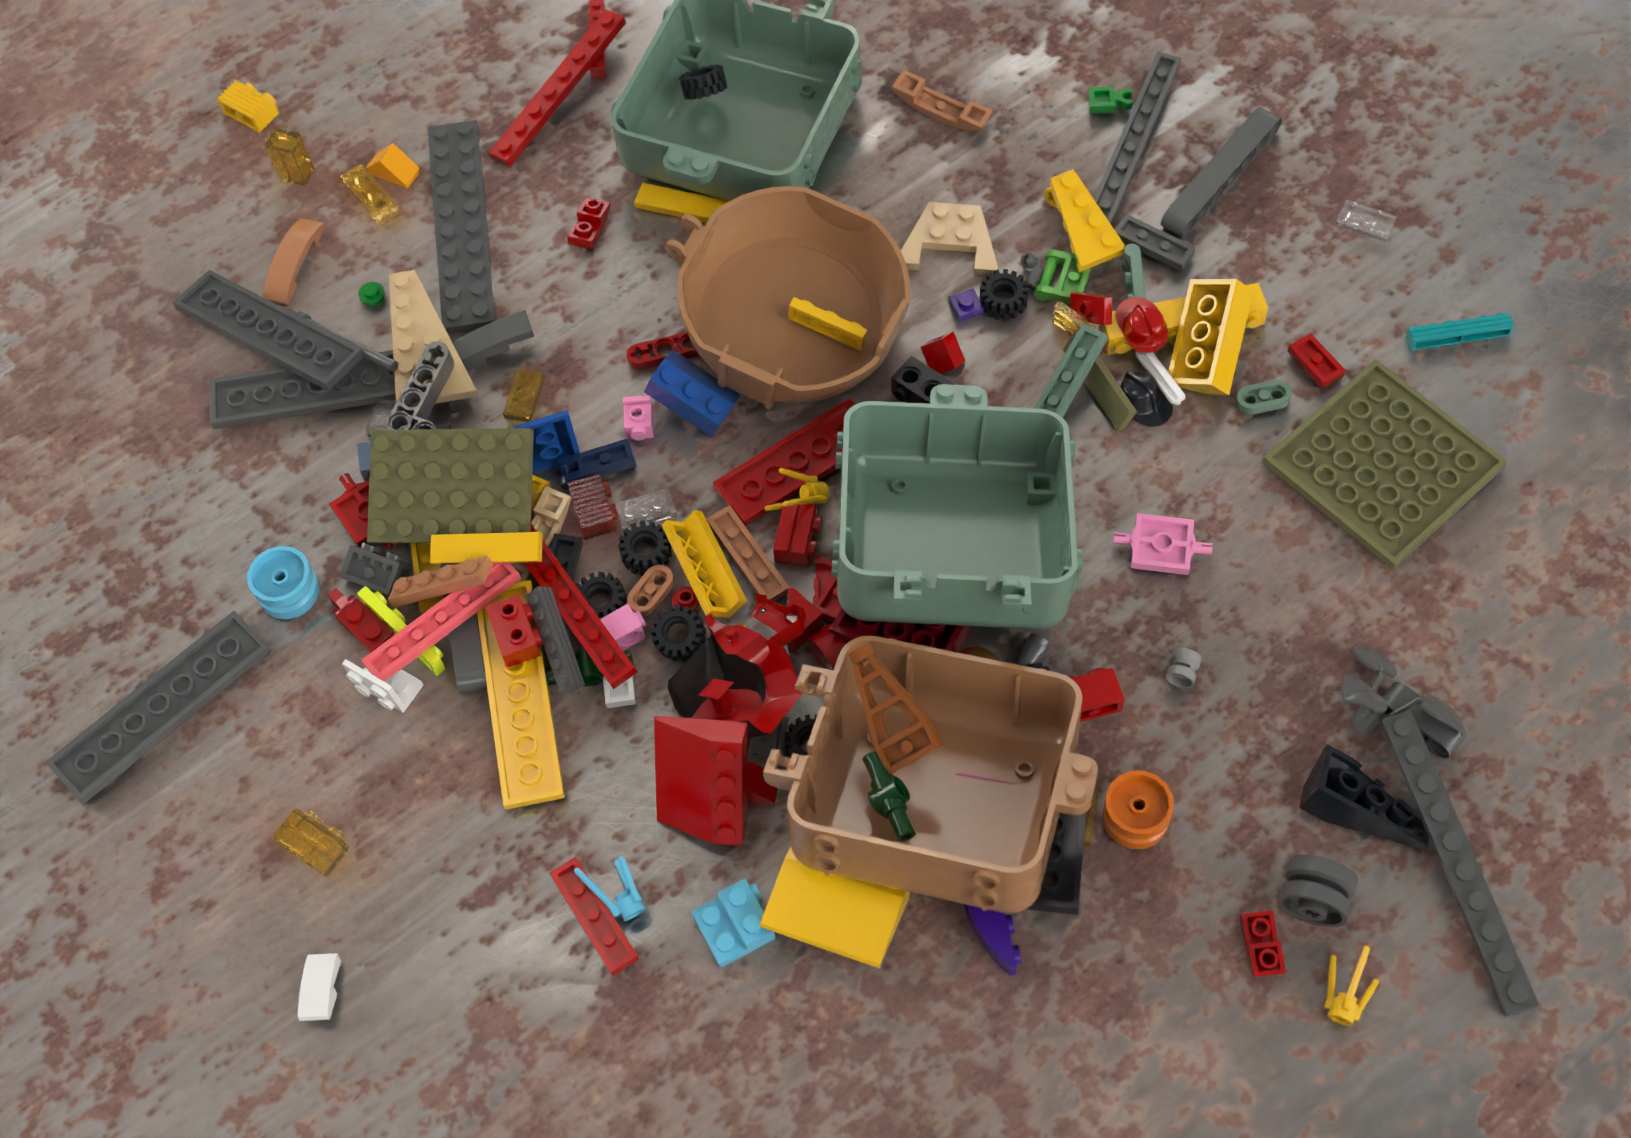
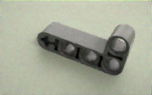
M432 342L425 348L388 417L387 427L389 430H398L404 425H407L404 430L436 429L435 425L428 421L427 418L455 365L448 347L443 342ZM432 379L429 383L423 384L424 381ZM420 402L416 407H410L412 404Z

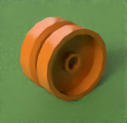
M1129 771L1119 775L1109 785L1102 810L1103 826L1108 836L1117 844L1129 849H1146L1156 845L1166 835L1174 810L1173 794L1167 783L1157 775L1147 771Z

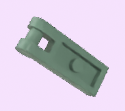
M1128 244L1124 249L1122 268L1126 271L1124 276L1125 288H1130V294H1127V299L1132 297L1146 298L1140 247L1136 244Z

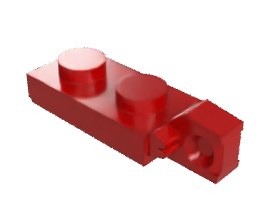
M337 588L327 595L331 599V603L336 607L332 612L338 622L370 653L395 635L367 606L353 595L346 598Z

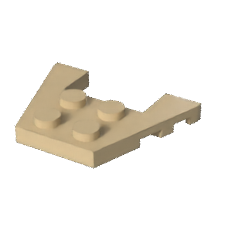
M929 202L901 249L908 270H919L922 249L976 253L974 275L986 276L991 273L994 276V271L998 270V264L981 206Z

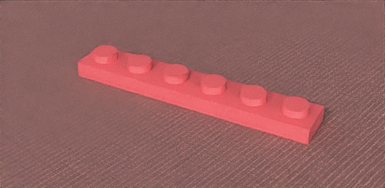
M493 563L485 584L450 593L361 660L363 665L372 675L385 682L521 580L520 574L510 563Z

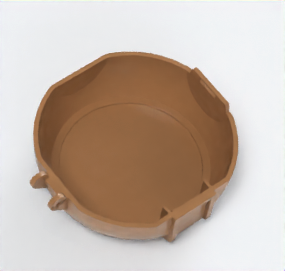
M794 186L766 188L739 196L715 210L705 227L693 215L684 214L682 216L680 224L690 236L685 245L675 240H668L665 250L681 265L677 275V294L684 327L698 354L718 375L719 387L723 389L728 387L763 403L765 408L771 410L775 402L809 403L840 395L864 381L879 368L889 353L901 328L910 303L911 293L910 279L904 257L891 234L876 218L809 188ZM793 297L807 300L822 310L832 311L840 318L862 325L863 328L867 329L866 342L862 350L854 349L789 320V305Z

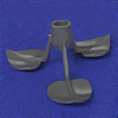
M1359 644L1352 646V652L1357 660L1377 672V679L1372 688L1363 680L1349 674L1343 678L1341 683L1342 702L1362 705L1350 720L1351 725L1358 732L1370 736L1376 727L1381 724L1382 719L1403 713L1414 705H1420L1429 715L1453 727L1461 733L1462 737L1464 736L1465 729L1458 714L1447 703L1429 694H1424L1422 698L1416 697L1385 716L1384 712L1387 710V703L1376 692L1384 678V674L1395 678L1397 669L1383 654Z

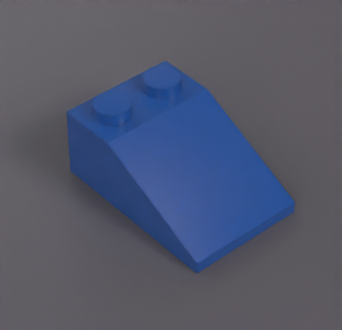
M568 410L513 426V428H530L534 430L532 474L554 468L557 460L580 453Z

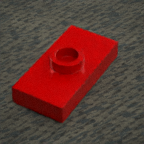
M1081 292L1070 293V320L1111 325L1112 297Z

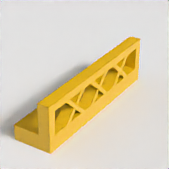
M694 510L683 522L666 520L661 526L705 615L712 614L713 617L731 618L747 602V599L703 512ZM710 600L715 603L716 607L712 606Z

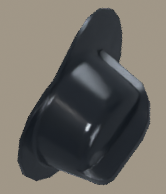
M1128 371L1124 378L1117 382L1137 411L1133 418L1142 425L1150 427L1160 426L1166 423L1172 416V403L1169 402L1150 374L1140 371Z

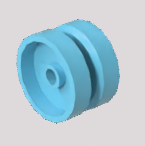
M278 546L267 549L254 559L247 573L248 587L265 613L276 619L288 620L299 617L309 611L318 599L320 592L319 579L303 553L293 547Z

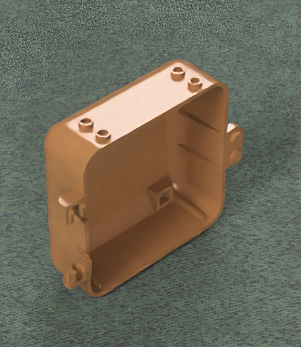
M862 636L848 642L842 648L834 670L803 664L795 689L803 694L816 697L825 694L824 706H821L807 743V756L792 753L791 758H786L782 756L781 750L771 749L763 771L764 780L769 785L790 790L787 800L790 844L798 861L807 868L824 872L825 875H838L982 908L983 911L992 910L1013 914L1030 907L1037 899L1041 890L1060 812L1071 815H1081L1087 812L1091 806L1097 782L1098 765L1095 760L1085 755L1075 754L1082 708V692L1078 684L1064 674L1042 668L1037 669L877 636ZM867 643H871L878 659L930 717L944 746L893 773L894 776L902 780L910 794V799L906 802L908 807L906 813L916 835L905 842L897 840L889 819L879 815L868 799V793L872 790L870 786L872 780L862 758L866 754L875 751L854 673L853 663L848 655L853 650ZM869 661L863 662V666L868 665ZM877 678L870 683V690L877 704H881L892 697L890 689L881 678ZM892 705L885 709L883 721L886 732L889 735L895 736L910 726L909 717L900 707ZM778 766H779V767L787 768V770H786V771H783V770H778L777 768H778ZM957 772L966 773V774H971V775H976V776H982V777H987V778H992V779H997V780H1002V781H1007V782H1012V783H1018V784H1017V785H1013V784H1007V783H1001V782H995V781H989V780H983V779H977V778L959 776V775H957Z

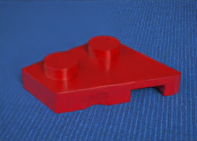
M817 556L815 559L816 578H814L813 587L815 595L812 604L823 613V619L834 622L842 608L837 597V578H832V561Z

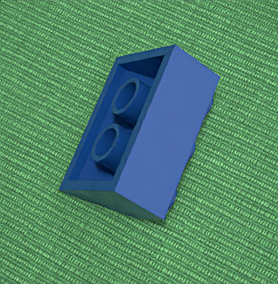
M674 350L664 358L644 390V393L711 437L714 436L741 395L728 387L724 389L719 387L717 378Z

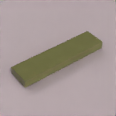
M1074 331L1073 335L1063 349L1064 353H1066V351L1068 350L1070 344L1072 343L1078 331ZM1098 355L1084 382L1117 431L1124 430L1137 411Z

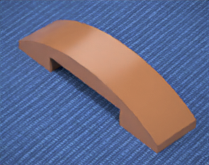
M906 70L902 71L892 86V91L908 105L922 114L951 127L981 131L993 113V110L972 100L965 105L925 86L926 79Z
M301 218L292 225L282 239L272 260L264 287L263 298L276 305L288 307L297 288L295 278L310 246H317L326 227L324 222Z

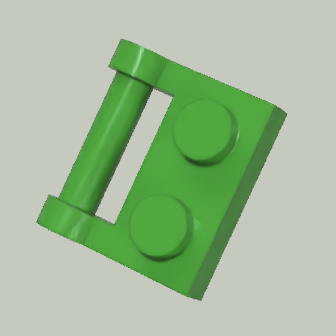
M1053 249L1048 250L1045 257L1046 265L1040 284L1036 286L1033 295L1040 301L1050 299L1070 304V293L1085 292L1092 268L1079 273L1075 254ZM1059 264L1064 265L1057 288L1051 287L1050 284L1056 266Z

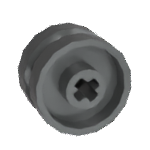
M1314 855L1291 857L1285 873L1287 882L1283 883L1277 901L1280 908L1287 914L1313 925L1324 927L1345 925L1351 910L1349 900L1355 895L1358 884L1356 874L1348 867L1324 857Z

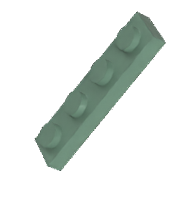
M1084 324L1081 325L1034 408L1050 410L1063 418L1108 340L1105 333Z

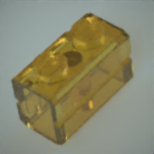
M275 128L264 143V150L269 154L272 168L276 170L280 181H293L294 184L299 185L307 184L315 168L301 134L292 131L287 133L286 130Z
M296 808L286 818L285 823L281 824L273 834V838L280 847L326 877L348 851L349 847L343 840L345 835L332 825L328 829L320 824L322 820L310 810L304 814Z

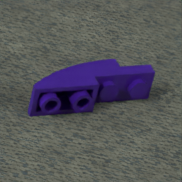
M963 904L969 922L985 950L1009 976L1016 975L1017 964H1021V956L1018 944L1012 945L1010 934L1015 933L1012 915L992 910L983 911L982 908Z

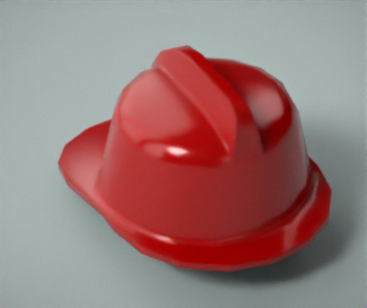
M1141 297L1128 298L1119 304L1115 317L1129 345L1143 353L1156 352L1161 349L1167 342L1168 329L1163 315L1155 304Z

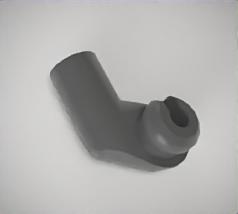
M1026 253L1021 257V264L1028 275L1026 279L1028 291L1034 292L1036 286L1041 281L1044 268L1032 253Z

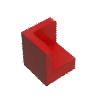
M954 331L933 338L920 346L928 367L939 374L953 370L965 362V357Z

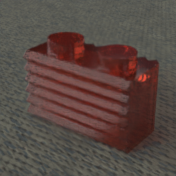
M600 473L567 482L584 540L615 532L616 526L614 521L619 520L615 503L611 505L608 503L607 498L612 497L608 481L602 482Z

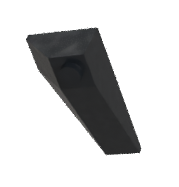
M1327 744L1303 786L1299 808L1327 823L1425 850L1429 844V836L1419 813L1404 800H1395L1382 788L1385 784L1378 778L1373 781L1360 770L1362 765L1357 760Z

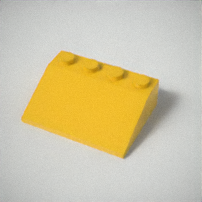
M790 847L763 914L760 927L880 968L909 901L910 892L838 875H825L824 872L812 870L801 864Z

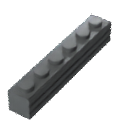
M536 587L526 596L560 693H574L584 686L585 683L551 587Z

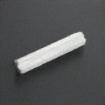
M1135 352L1139 362L1148 374L1155 379L1157 386L1169 402L1176 406L1180 405L1181 401L1185 400V394L1153 352Z

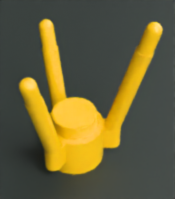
M780 468L779 472L781 474L806 481V484L800 488L799 499L765 506V510L782 509L783 506L788 507L808 503L825 504L829 498V488L825 482H818L817 476H808Z
M1367 945L1362 950L1347 993L1339 992L1337 997H1335L1336 955H1330L1327 999L1324 1009L1329 1010L1328 1018L1339 1024L1352 1026L1354 1021L1359 1022L1362 1010L1379 984V980L1374 979L1359 1003L1356 1004L1358 999L1354 994L1370 951V947Z

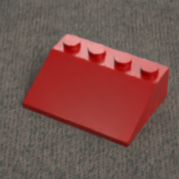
M655 715L654 742L657 821L713 844L742 846L748 825L747 722Z

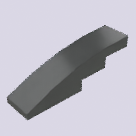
M526 310L475 329L452 343L466 370L469 371L487 365L486 358L511 351L509 344L532 338L534 334Z

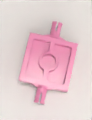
M1141 513L1136 515L1132 534L1114 531L1113 543L1130 545L1132 553L1131 568L1189 575L1190 562L1194 553L1211 555L1213 543L1195 541L1193 533L1194 520Z

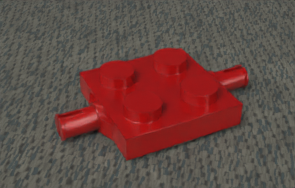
M345 473V478L341 475L339 481L346 490L340 497L330 502L329 505L356 545L361 546L362 542L368 543L369 479L356 484L350 474ZM384 543L387 549L392 548L390 543Z

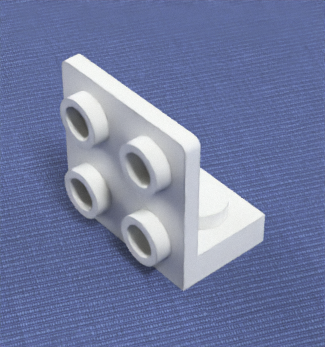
M346 659L342 663L348 672L346 677L356 684L354 688L366 697H369L370 694L377 697V702L390 711L395 708L404 713L423 687L421 680L402 669L384 682L372 675L366 667L362 669Z

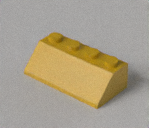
M1190 279L1168 373L1180 388L1207 395L1230 394L1254 293L1252 289L1238 279Z

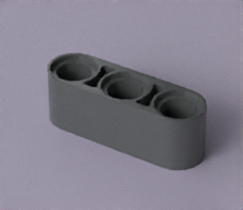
M1394 682L1381 696L1387 703V710L1384 712V715L1386 716L1416 697L1422 698V696L1403 683ZM1414 705L1406 710L1412 711L1428 750L1440 758H1449L1467 736L1466 730L1462 737L1459 731L1432 717L1420 705Z

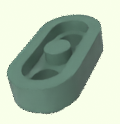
M1281 380L1247 385L1239 389L1235 404L1239 411L1249 415L1278 410L1289 404L1292 390L1286 382Z

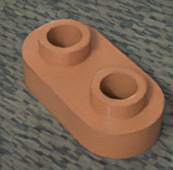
M655 565L645 572L627 597L628 605L633 612L639 611L642 617H645L656 610L673 588L674 578L672 571L667 566ZM659 580L664 581L661 585L655 584ZM647 602L645 606H639V603Z

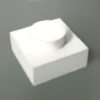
M633 676L615 689L603 677L607 708L636 704Z

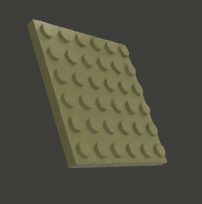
M1376 359L1269 451L1262 460L1265 466L1392 570L1502 471L1508 462Z

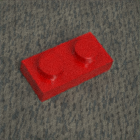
M1312 333L1289 345L1287 352L1321 389L1344 377L1346 370Z

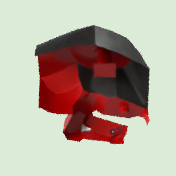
M756 593L757 602L751 613L752 617L778 632L767 640L762 634L742 625L730 626L721 624L714 619L712 614H709L704 620L710 630V637L668 680V691L674 708L680 717L747 722V740L771 734L803 694L795 689L798 678L784 646L803 634L806 619L804 609L796 604L787 607L767 599V595Z

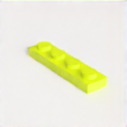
M365 586L357 593L361 602L391 629L394 634H397L407 626L405 624L407 620L396 608L393 610L389 609L386 606L388 604L387 600L378 591L373 593ZM435 645L417 657L436 676L446 669L441 660L444 655Z

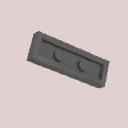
M1128 214L1123 217L1114 229L1125 245L1136 244L1140 247L1142 253L1182 272L1195 253L1196 247Z

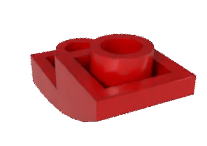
M586 197L577 211V221L567 235L568 244L592 249L607 219L610 202Z
M1273 910L1239 914L1245 948L1253 977L1286 974L1281 941H1278Z

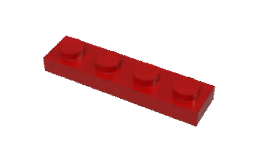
M574 857L549 872L610 974L614 976L638 961L639 957L608 907L575 874V868H579L587 875L578 859Z

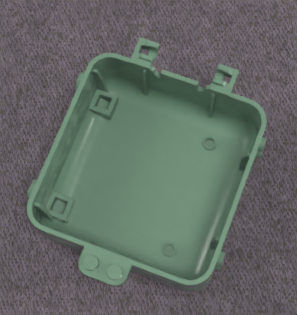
M674 0L671 6L666 7L663 21L620 97H616L612 104L611 122L618 156L622 165L635 175L726 201H731L756 190L772 187L794 186L810 188L856 92L860 90L862 85V60L858 32L849 24L830 19L834 9V0H810V3L805 5L803 12L799 13L798 19L792 18V9L758 0L753 1V8L748 6L747 0ZM722 65L728 85L727 89H724L723 92H718L716 95L712 94L707 98H696L694 100L684 98L679 80L682 74H686L685 72L693 71L692 69L695 68L699 69L702 66Z
M948 384L937 385L931 390L930 404L865 401L852 406L846 412L843 432H837V449H842V452H836V469H841L839 540H833V558H838V560H832V578H837L838 601L842 609L849 616L860 621L1024 629H1047L1063 620L1070 607L1072 592L1078 591L1079 572L1082 571L1083 549L1077 548L1072 480L1075 440L1070 439L1068 424L1060 415L1046 409L988 406L987 393L984 389L978 386Z

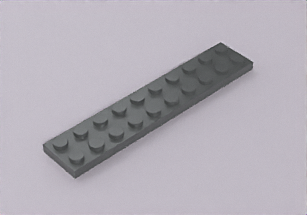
M477 120L427 127L441 317L447 334L475 330L496 321L480 134Z

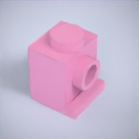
M649 395L623 397L626 438L634 440L654 438V409L651 397Z

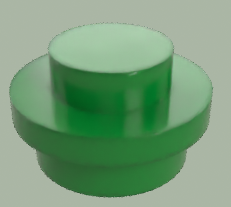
M369 282L359 289L358 296L363 304L369 307H376L383 302L385 290L380 283Z

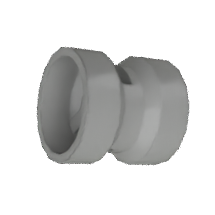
M1188 648L1174 649L1171 657L1173 664L1168 667L1166 680L1180 688H1192L1197 677L1195 670L1199 669L1202 660L1201 655Z

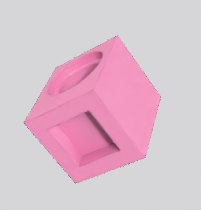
M628 604L600 619L623 651L645 639L643 627L646 626V623L640 612H633Z

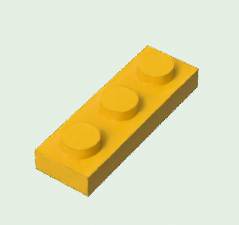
M793 297L789 305V320L854 349L862 350L867 336V329L863 328L862 325L840 318L832 311L822 310L807 300Z

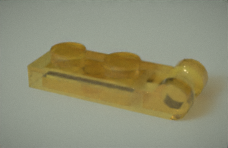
M363 164L341 175L343 183L371 215L378 226L385 223V219L388 217H395L401 213L393 199ZM382 205H385V206H386L385 208L381 209L380 211L377 209V208H379V207L382 206Z

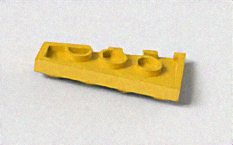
M1074 169L1052 177L1049 185L1058 212H1061L1065 232L1068 233L1070 238V247L1072 253L1076 256L1079 273L1123 255L1126 246Z

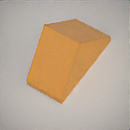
M392 143L376 153L365 168V172L408 189L421 172V169Z

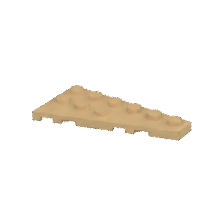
M415 270L389 274L393 358L398 362V368L394 371L396 402L425 348L430 343L436 341L446 344L455 365L435 404L479 396ZM432 379L424 381L423 384L429 383ZM416 402L410 407H416L420 402Z

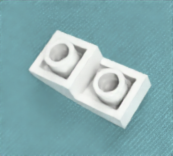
M338 953L307 955L299 993V1021L330 1020L337 997L334 983L341 963Z

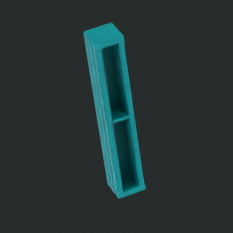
M1497 313L1492 316L1482 315L1478 318H1464L1459 321L1449 320L1439 324L1430 323L1426 326L1416 325L1408 329L1405 338L1410 351L1508 337L1511 336L1515 326L1510 313Z

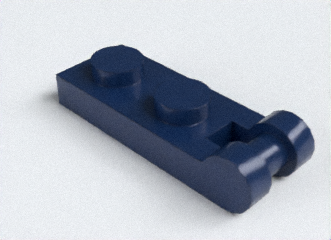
M628 439L571 455L555 462L556 471L561 475L560 484L564 490H571L580 483L636 466ZM579 467L578 471L571 473L573 468Z

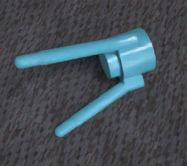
M620 856L619 860L614 861L625 891L615 897L616 904L579 868H575V874L610 909L614 918L621 915L624 921H628L646 910L624 856Z

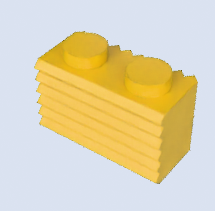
M234 80V83H231V86H228L227 90H224V93H221V96L217 98L225 115L258 133L279 114L276 100L273 96L266 92L264 94L258 92L250 83L243 84L238 80Z

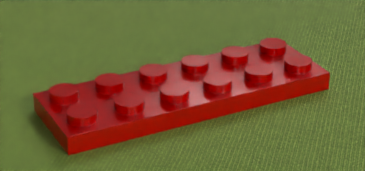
M850 398L715 480L713 482L714 489L724 502L732 507L745 526L769 512L765 510V506L789 500L800 492L802 485L806 484V481L781 474L779 472L780 468L808 476H817L818 481L837 470L836 452H842V449H837V432H843L845 414L855 404Z

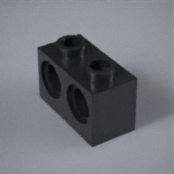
M911 356L891 377V392L902 402L930 404V392L935 386L941 384L955 385V383Z

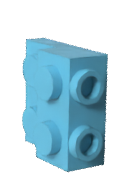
M746 879L718 892L719 897L691 911L720 968L776 939L773 931L760 927L765 911L762 910L759 902L763 898L756 884L753 883L749 886Z

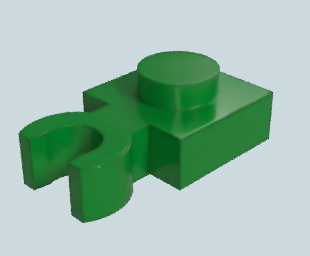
M1089 87V113H1115V107L1123 110L1132 109V89H1122L1119 92H1114V87Z

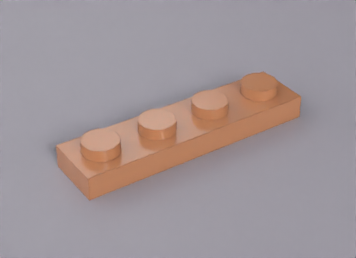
M730 505L706 518L713 534L756 594L767 595V599L774 602L788 594V588L790 587Z
M488 556L468 559L465 562L454 565H446L436 570L424 571L414 576L402 577L393 584V589L387 600L395 608L485 584L493 563Z

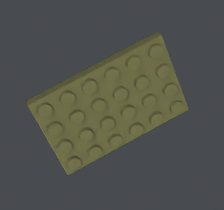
M530 428L371 430L367 542L431 543V535L531 532L534 430Z

